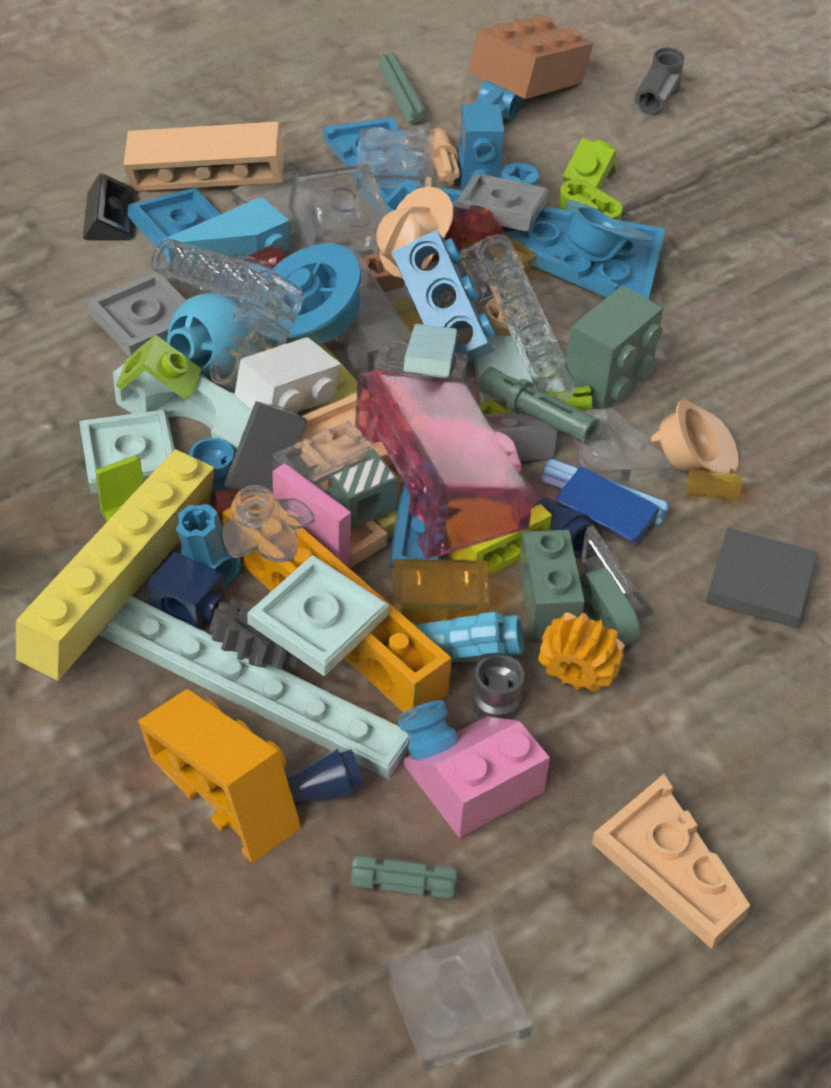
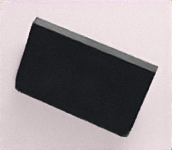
M103 173L98 174L87 194L83 239L110 241L128 240L130 238L132 221L128 217V205L133 204V187Z

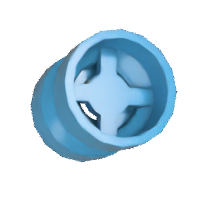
M207 438L195 443L190 449L189 456L214 467L211 501L227 498L234 492V489L223 485L235 456L232 445L220 438Z

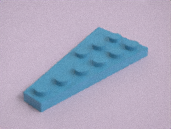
M439 187L450 197L454 211V203L462 191ZM544 206L529 232L453 216L449 230L604 297H608L623 285L649 299L666 228L613 219L652 236L653 241L645 242L629 238L613 258L595 262L584 258L567 246L565 238L572 212L568 210Z

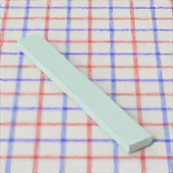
M132 596L127 599L126 604L99 633V636L330 751L338 748L340 753L352 749L357 764L387 779L391 777L409 751V736L407 732L400 730L398 725L289 672L276 669L270 663L266 664L265 668L248 664V659L239 660L237 659V652L223 651L221 649L222 642L213 641L211 639L212 635Z

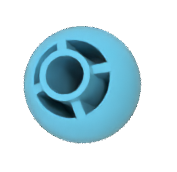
M204 293L189 298L176 309L169 323L167 343L199 366L201 369L200 374L206 378H220L236 371L240 366V360L249 356L253 343V329L247 313L237 302L224 295Z

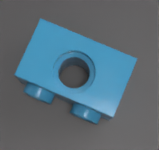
M500 104L462 105L458 154L461 191L465 189L476 173L500 178L504 140Z

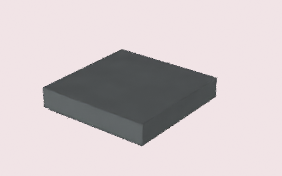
M727 527L705 603L797 628L817 551Z

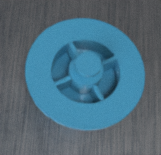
M329 243L309 246L289 255L279 262L261 282L253 304L256 321L268 334L280 338H290L293 342L308 337L319 345L336 338L351 325L360 308L358 289L361 283L362 271L358 259L346 247Z

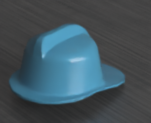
M573 200L566 202L567 208L572 212L565 238L566 244L588 260L595 262L613 258L629 238L645 242L653 241L652 236L617 222L587 204Z

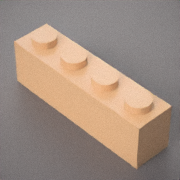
M278 122L128 131L123 165L130 186L134 188V191L282 183L285 148Z

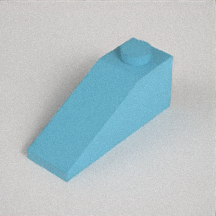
M257 198L163 239L165 271L169 275L262 265L290 252V220L265 198Z

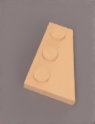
M663 774L596 830L593 835L592 845L712 949L747 917L751 905L718 855L708 850L696 831L697 823L688 810H682L672 795V785L665 774Z

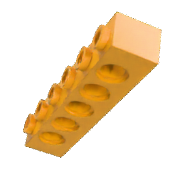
M260 490L223 512L224 534L229 549L241 559L242 566L268 590H274L309 557L314 555L389 604ZM389 604L388 616L344 657L348 663L403 713L420 704L441 700L449 693L452 658L391 604Z

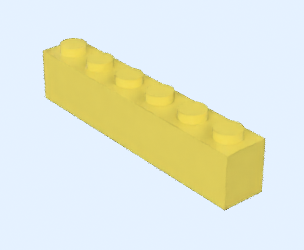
M174 449L17 618L16 660L59 681L126 604L127 599L139 589L179 543L180 539L176 531L179 523L177 514L189 504L194 506H201L206 503L208 505L211 504L214 467Z

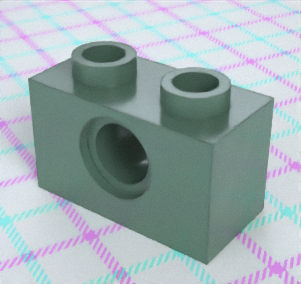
M569 530L522 532L518 564L519 578L531 641L542 640L547 626L551 625L553 619H560L565 612L579 617L583 613L585 601Z

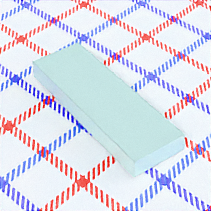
M415 324L405 354L403 371L409 374L440 378L449 377L457 329Z

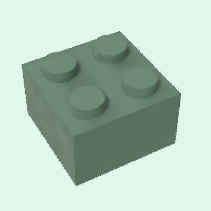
M622 285L571 326L564 375L566 387L575 388L589 385L591 389V394L589 395H592V407L602 413L616 401H623L631 388L640 380H647L656 367L657 360L654 356L656 345L663 332V328L660 326L663 307Z

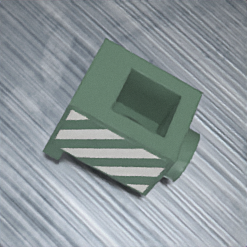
M375 450L366 452V461L345 467L341 471L332 474L331 488L324 490V492L351 511V529L397 510L398 478Z

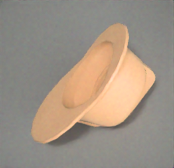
M430 186L416 189L402 200L396 210L384 216L379 223L376 239L380 250V259L384 268L393 276L403 278L392 255V251L435 230H438L443 238L448 233L453 221V204L450 197L441 189ZM435 254L428 255L423 260V271L426 270Z
M686 399L678 401L676 411L662 420L659 431L650 438L651 445L663 453L670 464L680 471L705 468L718 475L729 476L736 472L739 465L737 447L728 428L712 413L695 406Z

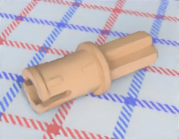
M433 129L426 137L427 145L430 148L429 162L436 169L440 182L446 181L448 186L455 184L454 180L460 177V170L457 164L458 152L451 145L449 134L445 129Z

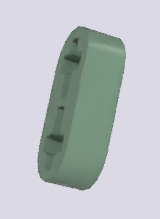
M601 568L581 574L580 583L585 601L584 605L594 621L602 619V625L605 628L618 631L617 639L625 646L638 642L640 628L637 616L610 571L606 568Z

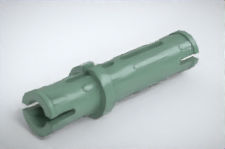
M492 366L486 368L479 379V391L503 401V403L507 404L509 410L517 414L523 412L586 445L594 440L599 431L600 424L598 423L600 420L598 418L583 413L539 391L532 382L526 379L517 380Z

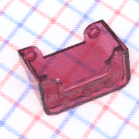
M382 369L361 373L358 376L355 429L363 443L372 441V443L382 442L410 493L409 511L413 517L418 515L424 523L425 533L417 536V544L426 559L529 528L531 509L536 505L533 488L529 482H523L478 407L477 398L471 386H466L462 380L455 378H440Z

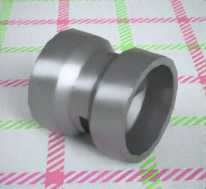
M495 654L483 658L477 664L474 673L475 687L472 692V708L481 719L491 716L512 720L518 714L525 676L524 670L517 660L503 654Z

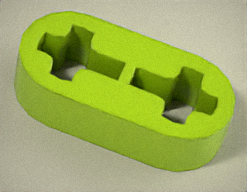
M575 179L568 180L561 185L558 204L560 209L570 211L566 206V202L573 200L587 204L612 219L621 220L623 210L621 203L590 183Z

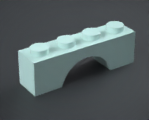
M124 364L112 372L117 405L132 414L167 410L168 417L178 416L198 420L211 429V438H220L232 445L236 453L252 410L234 395L235 393L226 391L200 374L192 396L185 400L147 371H144L121 390L116 387Z

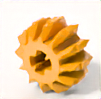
M565 612L560 619H553L551 625L547 626L542 637L543 642L540 646L538 660L546 666L545 673L561 679V685L568 683L573 685L577 691L586 687L590 691L598 692L601 686H610L612 680L616 678L621 666L620 663L623 658L625 645L617 639L618 631L605 628L602 625V619L594 621L589 619L585 613L576 617L571 613Z

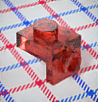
M472 205L469 209L453 206V221L444 239L446 241L452 238L457 249H459L462 238L499 244L503 228L492 216L493 213L484 207Z

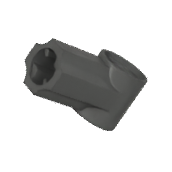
M666 47L654 52L652 66L635 94L634 102L639 105L643 113L654 115L657 111H663L671 95L679 91L685 60L684 54L681 51Z

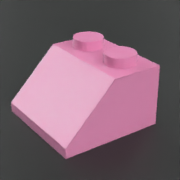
M486 716L457 731L458 741L449 749L422 759H413L410 755L404 758L403 765L457 836L461 838L543 794L550 757L520 721Z

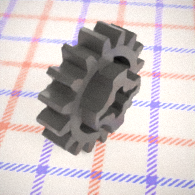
M247 597V601L243 602L236 598H231L230 603L222 601L219 603L218 609H215L210 631L213 632L211 638L213 641L222 642L221 649L223 651L237 652V659H248V664L265 668L266 664L269 663L276 669H282L285 663L293 668H298L299 663L303 662L248 624L247 613L259 602L251 597Z

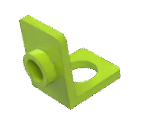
M155 334L128 357L116 387L123 390L140 374L147 371L187 400L194 392L201 369Z
M136 455L101 467L95 472L100 510L106 521L143 484L141 461Z

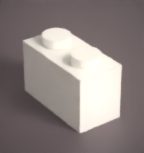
M306 337L242 358L240 360L234 395L251 410L255 401H260L298 413L334 400L341 363Z

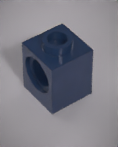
M174 552L147 582L149 604L202 631L212 622L215 609H218L219 603L221 601L226 603L223 574L177 552Z

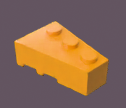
M185 689L138 720L151 760L190 800L199 794L216 811L211 816L213 824L220 831L230 826L241 837L243 843L242 853L252 864L301 829L284 771L287 761L283 752L273 741L268 740L265 742L253 734L242 720L237 719L234 721L224 714L212 700L207 699L205 701L189 689Z

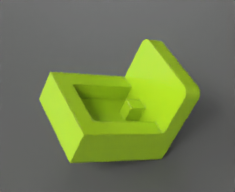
M582 138L562 176L564 182L575 179L583 180L600 190L609 172H616L619 167L616 150L605 141L595 140L593 142Z

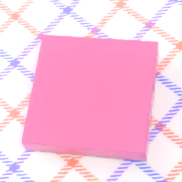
M284 463L272 471L273 502L350 569L351 511L289 465Z

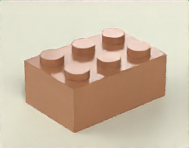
M535 14L533 18L514 19V22L495 23L493 27L479 29L468 71L523 99L582 83L594 43L582 38V33L578 30L561 28L553 24L554 20L552 18Z

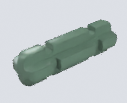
M357 855L353 860L351 882L356 887L373 889L374 884H381V890L423 895L424 890L432 891L431 896L451 898L455 892L457 873L456 868L453 866L435 864L434 869H427V863L384 858V863L376 862L377 857Z

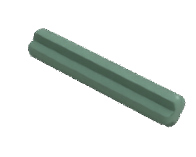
M392 52L388 55L381 54L378 67L406 120L412 125L417 122L423 123L426 119L424 116L426 109L397 56Z

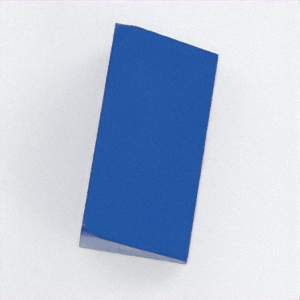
M582 466L573 474L555 500L558 504L588 515L592 519V524L636 547L639 546L659 510V507Z

